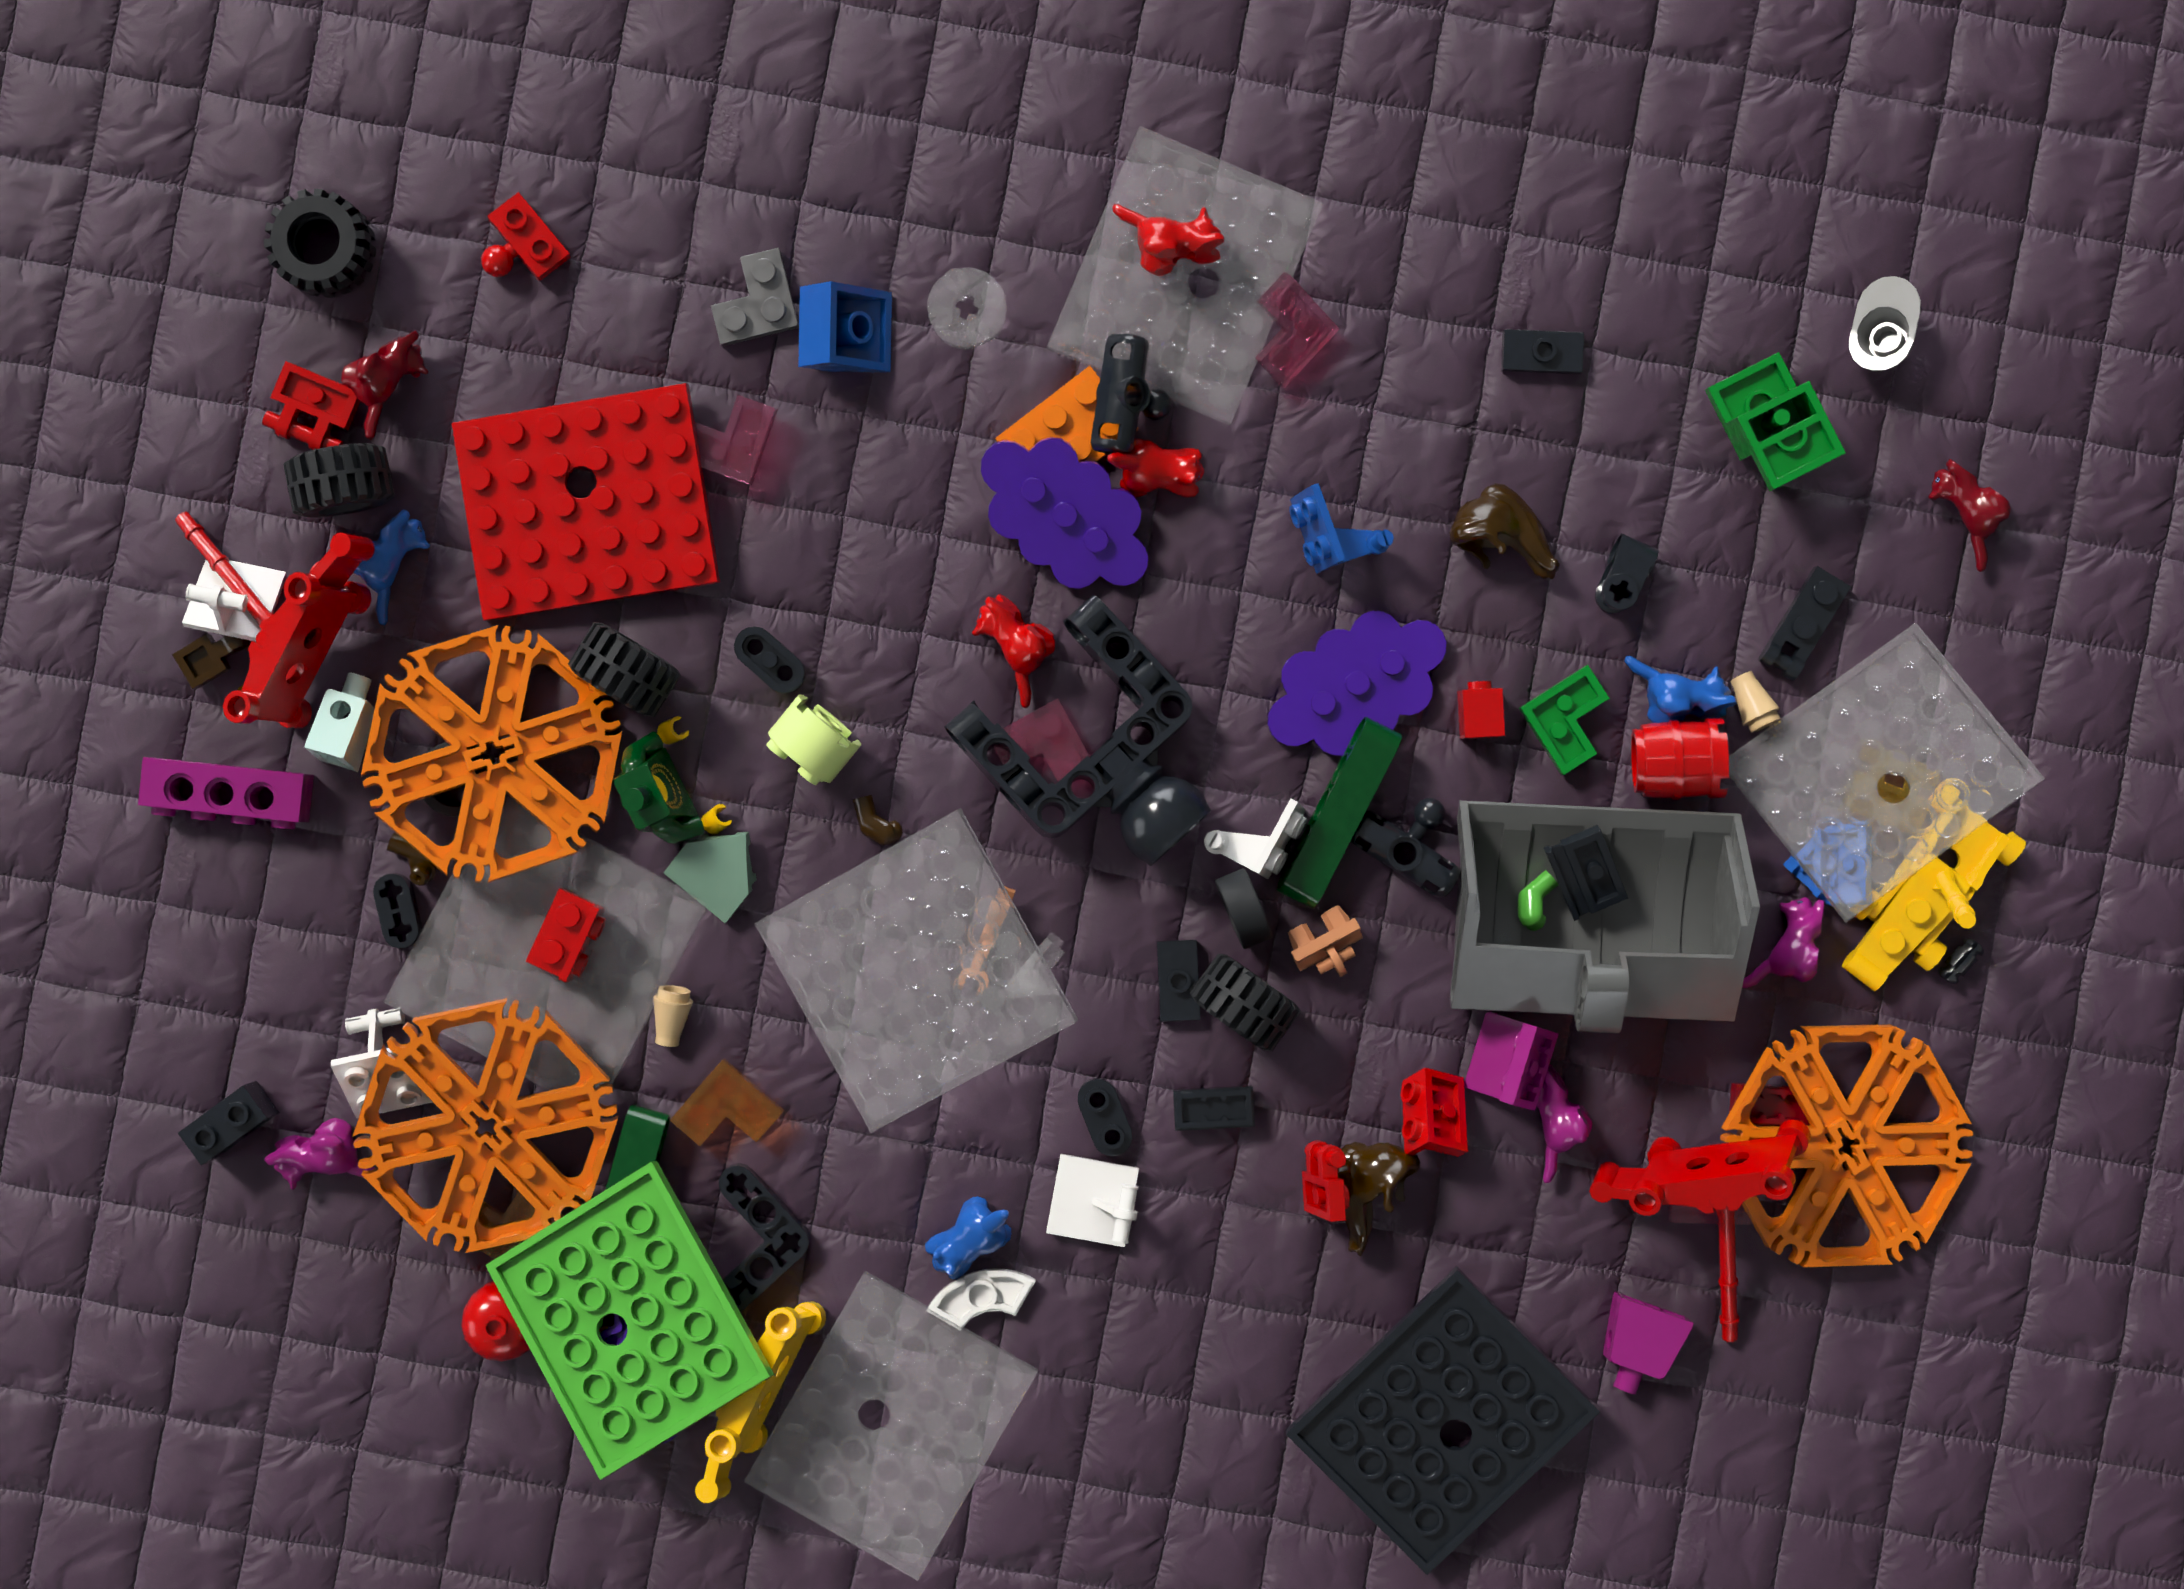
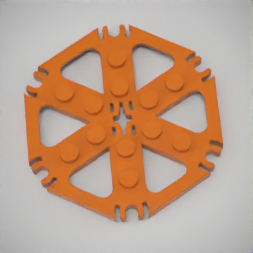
M498 625L407 653V656L413 659L419 666L414 669L411 662L401 658L399 665L406 670L407 677L401 681L395 680L389 674L384 677L386 684L391 689L396 690L395 693L388 691L380 683L361 777L367 773H379V776H371L363 781L364 788L376 785L383 790L380 798L369 801L371 808H380L386 803L390 805L389 808L381 812H374V815L446 876L447 868L452 859L456 861L453 869L454 878L459 879L461 869L464 866L472 865L477 871L476 883L482 881L485 872L484 867L489 866L490 877L487 884L577 854L578 851L573 849L566 841L569 838L574 845L584 848L587 843L579 837L578 829L582 826H588L596 833L600 830L598 822L588 817L589 814L598 817L603 824L605 822L622 731L616 735H605V732L615 731L621 725L619 720L607 723L601 718L602 711L613 708V701L605 700L596 706L594 701L608 697V695L576 675L568 665L570 661L540 634H537L535 648H529L532 639L530 630H526L524 640L521 643L515 644L509 639L510 626H505L502 630L501 642H496ZM477 651L483 652L488 656L490 666L480 715L435 677L434 670L439 663ZM542 664L550 667L577 691L579 699L576 705L520 723L530 672L535 666ZM399 709H407L450 745L397 763L389 762L384 756L390 718ZM507 735L510 736V737H507V738H504V739L499 740V738H501V737H504V736H507ZM493 743L496 749L514 747L506 750L505 753L499 756L500 763L493 765L490 759L472 761V759L481 757V754L486 752L487 744ZM476 745L479 746V747H476V748L467 750V748H470V747H473V746H476ZM583 746L596 748L599 752L600 760L593 794L588 799L579 800L535 762ZM518 758V761L507 763L508 760ZM483 768L487 769V771L478 774L475 773V771ZM465 785L455 838L449 845H436L406 819L405 810L410 803ZM506 793L549 829L551 840L547 846L509 859L498 855L495 844Z
M505 998L415 1017L412 1022L419 1026L422 1033L419 1034L417 1028L407 1022L402 1029L409 1035V1043L400 1044L392 1036L387 1040L388 1048L393 1053L398 1054L397 1056L387 1051L384 1045L381 1048L353 1136L371 1134V1136H359L355 1139L353 1145L354 1148L369 1147L372 1150V1156L360 1159L358 1166L361 1169H368L374 1165L377 1166V1168L372 1170H363L361 1175L426 1242L433 1226L437 1228L433 1237V1245L438 1246L441 1237L446 1233H451L456 1237L454 1251L457 1252L463 1247L465 1237L469 1236L470 1242L465 1253L523 1241L551 1225L553 1222L550 1218L554 1217L555 1221L562 1218L563 1214L561 1211L565 1207L576 1209L583 1205V1202L575 1197V1195L585 1200V1202L592 1198L618 1121V1116L601 1118V1116L609 1117L617 1113V1104L605 1106L599 1101L602 1095L613 1093V1085L605 1083L595 1087V1084L600 1082H609L610 1077L547 1010L541 1025L536 1024L540 1016V1007L538 1006L534 1007L529 1018L519 1017L517 1015L519 1000H514L511 1003L508 1015L503 1014L504 1005L508 999ZM479 1021H486L492 1024L495 1029V1037L479 1085L440 1046L438 1036L442 1030ZM548 1040L553 1042L580 1072L578 1082L572 1086L518 1097L534 1047L540 1041ZM404 1071L443 1113L395 1124L385 1123L379 1116V1109L390 1076L395 1072ZM481 1101L489 1107L488 1110L482 1105ZM477 1116L479 1118L482 1117L486 1121L491 1118L496 1120L493 1127L496 1136L488 1131L482 1134L477 1131L480 1125ZM503 1126H507L511 1130V1133H509ZM586 1126L592 1130L594 1135L583 1171L576 1177H566L530 1140V1138ZM455 1155L440 1202L434 1208L426 1209L421 1207L394 1179L393 1172L396 1167ZM494 1167L535 1208L532 1217L495 1227H487L480 1222L479 1212Z
M1890 1024L1800 1026L1805 1032L1806 1038L1797 1030L1793 1029L1790 1031L1791 1036L1794 1038L1792 1049L1786 1050L1783 1043L1778 1040L1772 1042L1775 1053L1780 1056L1778 1059L1774 1056L1773 1049L1766 1047L1721 1127L1725 1131L1735 1129L1737 1133H1723L1720 1135V1140L1730 1143L1776 1137L1780 1126H1754L1750 1121V1112L1767 1081L1773 1076H1782L1810 1125L1806 1126L1811 1134L1806 1151L1793 1158L1790 1169L1808 1168L1780 1216H1768L1757 1196L1750 1197L1742 1203V1206L1764 1245L1780 1255L1786 1245L1792 1244L1793 1249L1788 1260L1802 1267L1893 1265L1888 1259L1887 1252L1897 1261L1903 1260L1899 1252V1245L1903 1241H1907L1908 1245L1916 1251L1921 1249L1919 1240L1925 1244L1928 1242L1972 1163L1966 1160L1956 1162V1158L1968 1159L1973 1156V1152L1968 1149H1959L1957 1144L1961 1137L1973 1136V1131L1956 1126L1972 1123L1929 1045L1923 1044V1041L1913 1037L1907 1047H1902L1901 1040L1906 1031ZM1831 1042H1866L1872 1050L1871 1058L1846 1100L1820 1055V1050L1825 1044ZM1914 1072L1920 1073L1939 1105L1940 1112L1938 1117L1932 1122L1885 1123ZM1825 1134L1828 1135L1830 1142H1828ZM1840 1134L1850 1140H1855L1850 1146L1853 1158L1843 1151L1839 1152L1838 1149L1843 1146ZM1936 1165L1938 1167V1179L1919 1211L1915 1213L1908 1212L1883 1166ZM1848 1191L1869 1229V1239L1862 1246L1823 1247L1820 1245L1819 1239L1845 1193ZM1915 1232L1918 1234L1919 1240L1913 1235Z

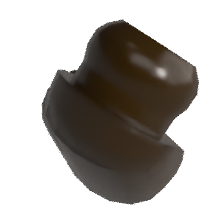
M872 795L853 799L859 827L863 835L880 845H891L893 842L901 839L903 835L901 824L896 820L888 822L877 816Z
M394 832L389 840L387 851L407 858L411 871L409 875L410 880L419 886L426 885L434 879L436 866Z

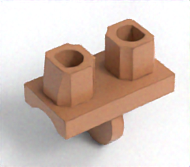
M1337 905L1321 915V919L1328 930L1327 933L1315 939L1307 923L1301 924L1288 932L1293 948L1291 953L1300 972L1315 964L1320 974L1335 968L1340 977L1347 974L1343 963L1356 956L1349 945L1361 940L1363 936L1356 919L1350 920L1342 908Z

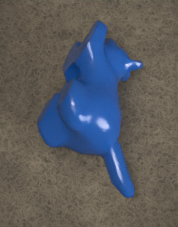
M404 509L380 529L379 539L372 541L375 547L372 558L368 561H362L353 572L362 577L367 586L378 594L375 612L381 625H386L388 622L391 586L396 578L406 552L417 548L428 549L430 547L429 543L425 540V531L422 528L421 521L417 519L409 520L410 514Z
M1632 656L1625 657V663L1630 670L1648 681L1647 698L1649 709L1647 717L1652 723L1668 722L1669 720L1676 719L1683 721L1688 714H1693L1701 719L1720 718L1726 716V708L1737 704L1736 697L1730 695L1731 690L1721 678L1718 667H1714L1712 673L1708 674L1705 679L1696 681L1678 674L1660 673Z
M979 1196L965 1201L955 1225L944 1232L932 1236L925 1243L927 1253L933 1254L932 1263L934 1269L941 1273H947L950 1279L957 1280L969 1270L973 1262L980 1255L994 1253L1001 1247H1004L1012 1235L1009 1225L1004 1224L1009 1216V1212L1003 1209L992 1213L988 1209L987 1200Z

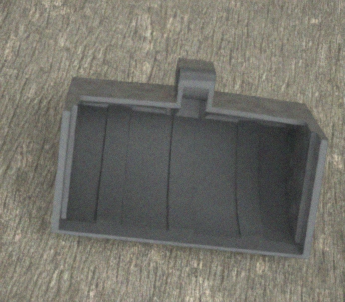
M1459 801L1457 824L1460 847V876L1457 891L1454 962L1450 987L1451 1008L1574 1015L1578 1032L1620 1033L1624 1017L1735 1021L1760 910L1741 814ZM1598 825L1628 899L1593 914L1590 912L1579 916L1580 919L1574 921L1558 885L1543 898V915L1546 917L1545 925L1537 931L1527 929L1518 918V895L1520 891L1545 870L1556 880L1544 847L1548 845L1550 847L1561 843L1560 840Z

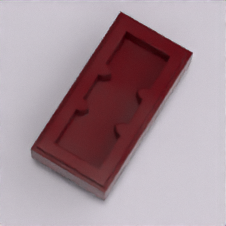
M1731 1083L1729 1113L1746 1083ZM1766 1084L1750 1112V1121L1753 1125L1780 1126L1787 1120H1798L1805 1125H1809L1806 1116L1788 1085Z

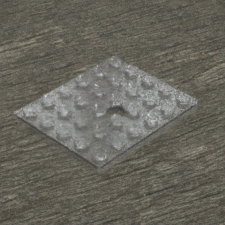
M1139 126L1051 335L1047 349L1102 371L1105 345L1109 335L1135 334L1142 336L1150 345L1145 376L1149 389L1163 390L1168 394L1171 401L1231 425L1323 203ZM1114 204H1119L1147 218L1166 217L1178 222L1194 221L1198 218L1201 209L1205 207L1208 216L1213 220L1216 227L1221 230V234L1225 238L1221 245L1215 247L1220 251L1221 257L1216 262L1209 264H1198L1181 258L1177 261L1171 273L1163 276L1150 274L1140 264L1141 251L1137 242V228L1121 221L1113 212L1112 207ZM1208 268L1216 273L1219 279V288L1214 295L1208 298H1199L1192 294L1188 286V278L1196 269ZM1127 343L1116 344L1112 351L1113 357L1129 360L1131 345Z
M1917 623L1911 625L1729 756V776L1845 923L2038 786L2045 779ZM1887 774L1900 775L1905 778L1909 785L1908 797L1899 803H1890L1882 799L1877 790L1880 778Z
M864 1271L744 1482L918 1581L1035 1378L1038 1369L967 1328L960 1327L932 1311L925 1304ZM873 1399L885 1403L890 1412L888 1423L884 1427L875 1430L866 1428L861 1423L859 1417L861 1405Z

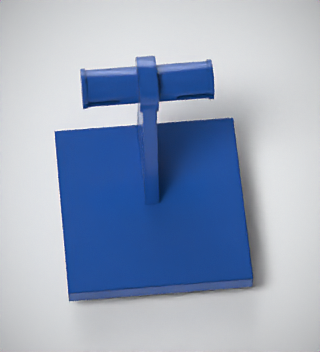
M1319 483L1311 485L1290 499L1292 504L1289 507L1291 520L1296 528L1301 529L1305 541L1303 553L1307 563L1310 566H1314L1316 574L1364 555L1382 554L1393 543V534L1386 529L1383 531L1334 528Z

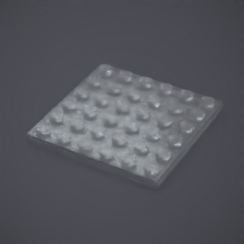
M506 794L495 844L498 855L509 859L547 846L551 840L549 829ZM578 833L579 837L587 843L584 848L574 845L570 838L566 840L573 849L578 851L577 854L488 884L487 882L490 877L489 866L484 867L485 872L482 881L476 883V868L472 865H466L461 869L459 879H455L452 873L383 1003L400 1010V1012L412 1018L508 998L504 1005L503 1014L508 1015L511 1003L514 1000H519L517 1015L526 1019L532 1015L534 1007L538 1006L540 1007V1016L536 1023L537 1025L542 1024L547 1010L610 1077L609 1082H600L595 1084V1087L605 1083L614 1085L654 1010L653 996L658 995L659 986L667 985L707 910V905L698 897L683 890L680 886ZM559 888H564L605 907L602 917L607 919L597 941L591 939L585 951V954L589 955L590 958L580 978L574 976L573 980L567 983L558 980V976L525 962ZM486 1021L446 1028L440 1032L487 1058L495 1037L494 1027ZM543 1040L534 1047L525 1078L547 1090H553L576 1084L580 1078V1072L553 1042ZM604 1094L599 1098L602 1105L608 1094Z
M961 808L754 923L871 1133L1078 1021L1076 1014Z

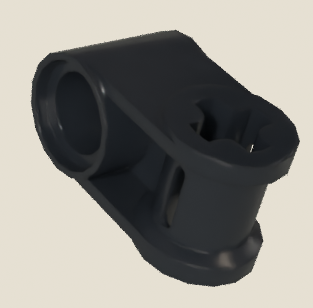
M1621 533L1609 554L1607 566L1596 588L1595 600L1599 608L1606 613L1614 614L1634 605L1645 580L1653 569L1659 550ZM1619 586V594L1624 598L1615 602L1613 601L1614 593L1609 590Z

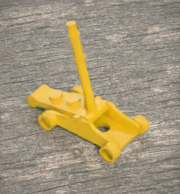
M1947 781L1941 783L1926 802V806L1938 814L1880 892L1877 894L1871 889V905L1847 906V911L1856 918L1863 920L1868 917L1874 924L1857 947L1847 955L1842 963V968L1873 991L1878 990L1884 984L1888 975L1911 952L1915 953L1913 957L1915 963L1926 971L1931 970L1942 959L1947 950V946L1936 938L1954 918L1961 927L1967 929L1975 925V911L1968 901L1972 898L1975 891H1978L1986 874L1996 859L2005 866H2009L2019 857L2026 846V841L2013 831L2007 835L2001 833L1965 806L1963 801L1958 798L1960 791ZM1949 848L1956 853L1958 863L1954 869L1937 857L1941 850Z
M813 1301L804 1302L797 1305L795 1309L790 1307L776 1308L767 1316L765 1322L766 1330L757 1344L775 1375L716 1410V1417H718L716 1429L709 1434L705 1442V1454L709 1458L704 1479L700 1480L695 1487V1494L699 1501L710 1503L726 1497L731 1490V1482L728 1476L733 1459L736 1458L739 1452L752 1453L763 1448L766 1444L768 1433L763 1422L807 1334L816 1333L825 1325L826 1312L819 1303ZM604 1325L603 1327H601V1329L599 1330L600 1333L603 1330L607 1329L609 1326Z

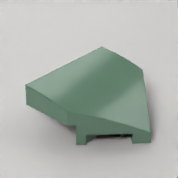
M737 832L735 835L723 836L700 835L697 839L686 843L664 871V874L721 921L726 923L752 892V884L757 880L756 873L752 872L748 848L751 844L749 832Z

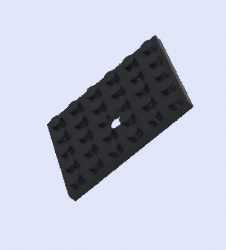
M1456 1266L1286 1429V1435L1428 1575L1600 1413V1410ZM1454 1419L1466 1422L1472 1431L1470 1441L1463 1447H1448L1440 1438V1431L1446 1422Z

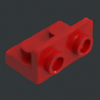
M559 888L525 962L558 976V980L565 983L572 981L574 976L580 978L590 958L589 955L585 954V951L591 939L597 941L605 927L607 919L602 917L605 907L564 888Z
M1425 1067L1404 1079L1400 1096L1403 1103L1402 1136L1404 1138L1405 1153L1414 1156L1424 1149L1456 1157L1467 1153L1464 1077Z

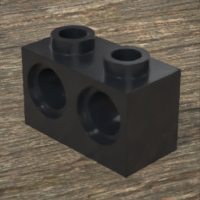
M254 1081L241 1086L179 1131L178 1135L202 1166L216 1160L280 1112L259 1083Z

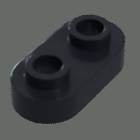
M753 626L745 628L737 635L734 643L737 658L770 688L779 693L787 694L795 692L802 686L806 676L802 661L767 630ZM753 640H760L763 644L762 652L757 655H753L749 651V644ZM784 666H789L793 671V676L789 681H782L779 678V670Z
M1092 1078L1087 1080L1080 1087L1077 1098L1080 1111L1097 1150L1104 1155H1121L1131 1145L1132 1130L1114 1086L1105 1079ZM1095 1092H1100L1105 1096V1102L1101 1106H1094L1090 1102V1096ZM1114 1129L1120 1133V1139L1116 1143H1109L1105 1140V1133L1108 1130Z

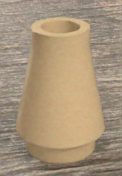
M1752 671L1746 672L1730 681L1734 688L1743 726L1748 725L1751 733L1760 731L1781 719L1777 712L1780 709L1779 706L1758 682Z
M675 985L659 986L658 994L653 996L656 1044L667 1047L679 1046L680 1036L693 1004V1000L690 999L691 991L689 989Z

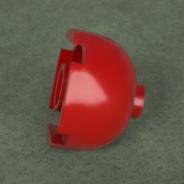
M494 1281L488 1282L472 1294L464 1307L461 1326L465 1341L475 1353L487 1360L502 1362L518 1358L530 1350Z

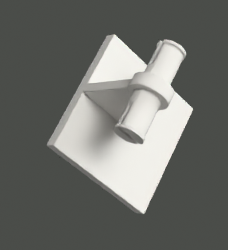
M205 560L197 584L193 585L190 583L186 590V601H190L182 621L183 627L256 642V635L261 631V628L246 609L248 604L247 595L233 593L217 572L211 570L210 564ZM229 560V563L265 607L274 613L287 577L286 572Z
M1290 799L1270 837L1213 830L1205 836V847L1210 853L1222 854L1269 879L1272 872L1277 875L1284 866L1288 857V853L1284 852V849L1290 838L1297 839L1307 822V818L1303 817L1306 809L1297 801Z
M402 1007L381 1012L377 1008L368 1010L366 1015L345 1019L348 1035L369 1030L368 1053L331 1060V1068L356 1119L359 1118L383 1046L382 1029L383 1027L405 1023ZM387 1048V1051H389V1052L392 1053L393 1055H395V1056L398 1055V1054L393 1053L389 1048ZM398 1071L389 1078L379 1114L433 1103V1101L404 1071Z
M1060 1154L1046 1233L1125 1247V1244L1129 1243L1128 1239L1132 1220L1137 1219L1138 1212L1134 1210L1139 1188L1136 1186L1139 1168Z

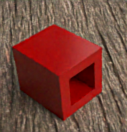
M1491 681L1467 682L1468 690L1457 691L1460 739L1505 736L1503 688H1492Z

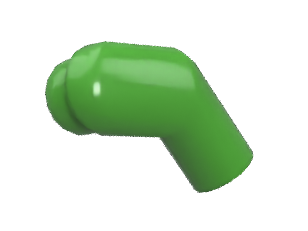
M1546 870L1523 888L1518 895V918L1521 924L1531 931L1540 930L1545 925L1546 917L1543 915V898L1558 886L1556 880Z

